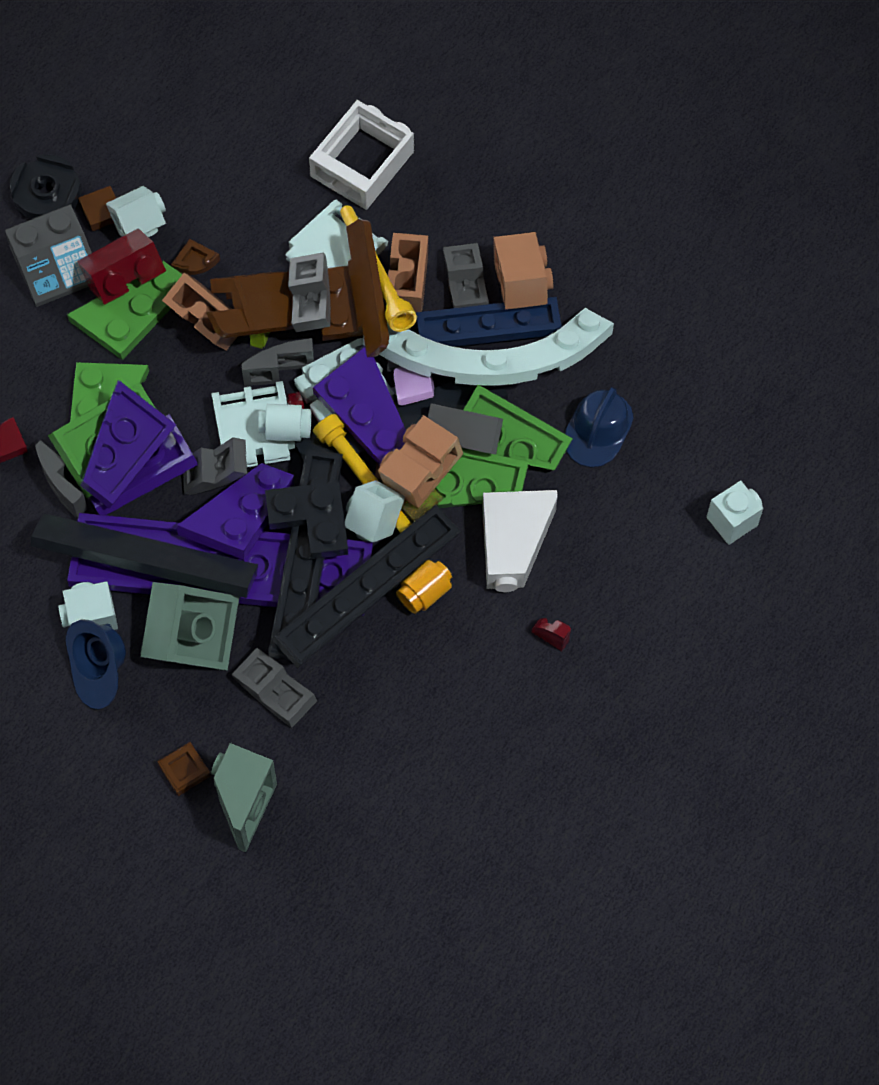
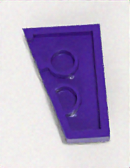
M365 347L313 387L314 395L332 414H336L345 425L344 428L379 466L387 453L394 451L396 448L400 450L405 444L403 442V436L406 432L404 424L374 357L367 358Z
M118 380L80 486L110 509L173 431L176 424Z
M168 414L166 417L174 422L170 414ZM175 426L173 431L110 509L94 496H90L99 515H107L176 476L185 473L187 470L197 466L198 463L179 429Z
M263 463L259 464L177 525L178 535L244 560L269 523L265 490L293 487L294 475Z

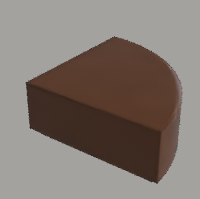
M189 239L171 264V267L181 274L197 275L213 268L220 261V255Z

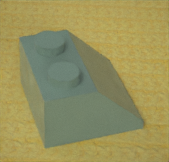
M153 582L141 657L228 670L239 596L181 585Z
M230 743L225 754H218L211 774L214 775V786L217 789L220 804L239 850L246 852L277 786L273 760Z

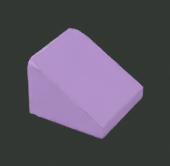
M403 367L394 369L393 375L399 405L402 406L433 398L434 381L432 375L430 377L423 376Z

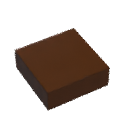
M111 186L78 198L92 231L114 223L106 206V203L116 199Z
M191 742L158 761L160 769L178 796L211 777L210 771Z

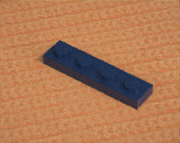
M557 297L548 298V304L513 309H505L504 303L416 312L418 335L452 347L544 337L555 333L562 327Z

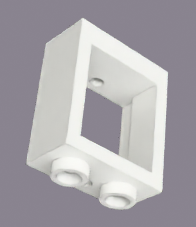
M357 100L309 157L310 176L367 210L413 154L414 133L405 124L394 122L384 116L376 107L372 105L367 106ZM359 129L394 149L371 179L366 178L335 159Z

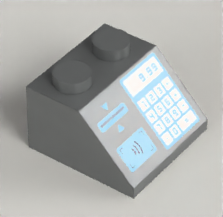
M71 204L5 230L12 255L36 307L89 287L77 261L91 254V250Z

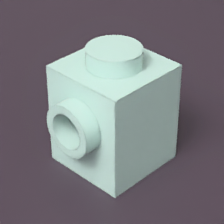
M144 186L106 203L117 231L122 237L138 228L147 237H150L157 233L158 227L166 224L162 212H165L166 209L161 197L157 192L153 193Z
M377 480L357 486L346 506L348 513L345 519V527L355 532L357 538L366 542L373 543L393 535L405 496Z
M739 481L711 500L707 519L727 544L730 545L758 526L763 511L762 501L753 489H747L743 482Z
M107 581L97 584L90 582L78 583L72 586L71 589L63 591L65 604L58 605L63 627L71 626L72 623L85 619L91 620L98 625L108 623L112 626V629H118L112 595Z

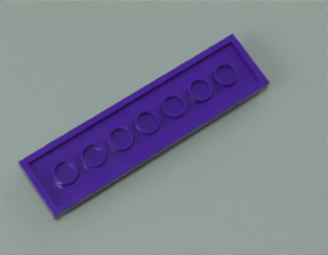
M79 513L78 522L258 564L257 576L248 597L239 596L238 603L277 607L290 534L263 531L246 558L242 560L178 535L177 525L179 523ZM347 540L348 555L325 558L318 600L372 557V542ZM73 556L71 557L67 579L71 587L83 582L97 584L107 581L110 591L150 595L153 582L219 592Z

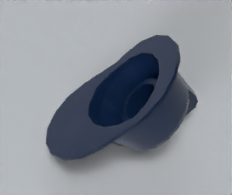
M611 387L609 391L596 390L584 397L578 404L567 426L565 434L573 438L566 451L570 458L581 466L593 468L604 466L612 461L620 451L633 421L632 409L627 401L617 394L615 388Z
M80 619L71 624L66 635V646L70 658L73 683L76 693L83 703L90 708L102 709L109 706L115 699L118 689L117 670L125 660V644L121 636L112 629L110 624L98 625L91 620Z

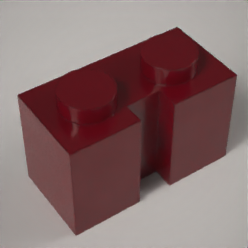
M139 228L77 261L90 290L104 305L129 292L126 284L134 279L144 284L166 272L154 242Z

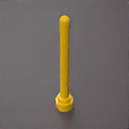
M346 205L341 208L340 214L346 226L358 220L351 206ZM376 254L382 295L387 304L385 318L393 331L402 332L408 330L415 324L417 315L410 302L399 298Z
M336 414L327 416L314 427L313 433L320 442L326 443L329 447L333 446L339 454H343V460L362 484L377 480L346 440V432L343 430L345 425ZM402 510L395 526L400 533L412 524Z

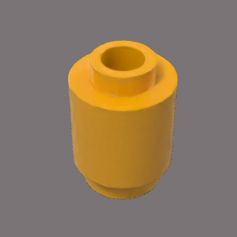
M427 560L401 582V588L396 591V594L410 612L416 614L420 610L425 611L452 588L450 582L452 575L448 568L440 561L434 563L431 560Z

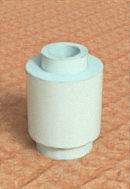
M267 404L266 411H259V433H265L266 440L301 442V438H310L311 409H302V405Z

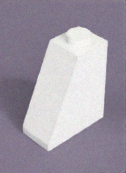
M557 490L483 493L482 511L487 589L495 588L499 592H511L525 586L555 514Z

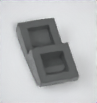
M478 243L443 247L452 308L489 304Z
M323 252L290 258L288 287L293 294L292 326L296 332L330 327L331 303L326 255Z
M312 338L273 346L242 363L244 386L276 384L275 382L280 381L279 370L301 369L314 362Z
M430 404L428 418L457 436L462 448L496 455L503 423L502 418Z
M232 437L214 450L201 447L192 453L198 465L183 473L184 494L192 495L212 490L246 475V440Z
M39 441L35 447L47 482L60 502L78 519L79 513H84L88 509L84 494L68 482L71 474L62 458L42 441Z
M258 648L232 673L233 678L245 690L291 728L317 702L315 695L287 675L282 665Z

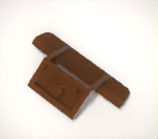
M358 219L346 227L351 255L348 266L328 268L331 320L330 327L320 329L322 341L364 335L368 358L378 356L387 348L389 332L385 318L371 224L368 220Z
M289 271L210 279L211 292L226 293V299H232L235 309L206 312L215 332L219 336L230 338L294 329L292 326L293 294L288 287Z

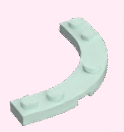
M584 308L555 333L534 343L509 349L472 350L437 343L409 329L396 332L390 328L387 322L389 344L379 355L423 376L430 377L432 373L454 377L455 383L516 384L536 380L539 373L554 368L562 371L579 362L612 335L614 323Z

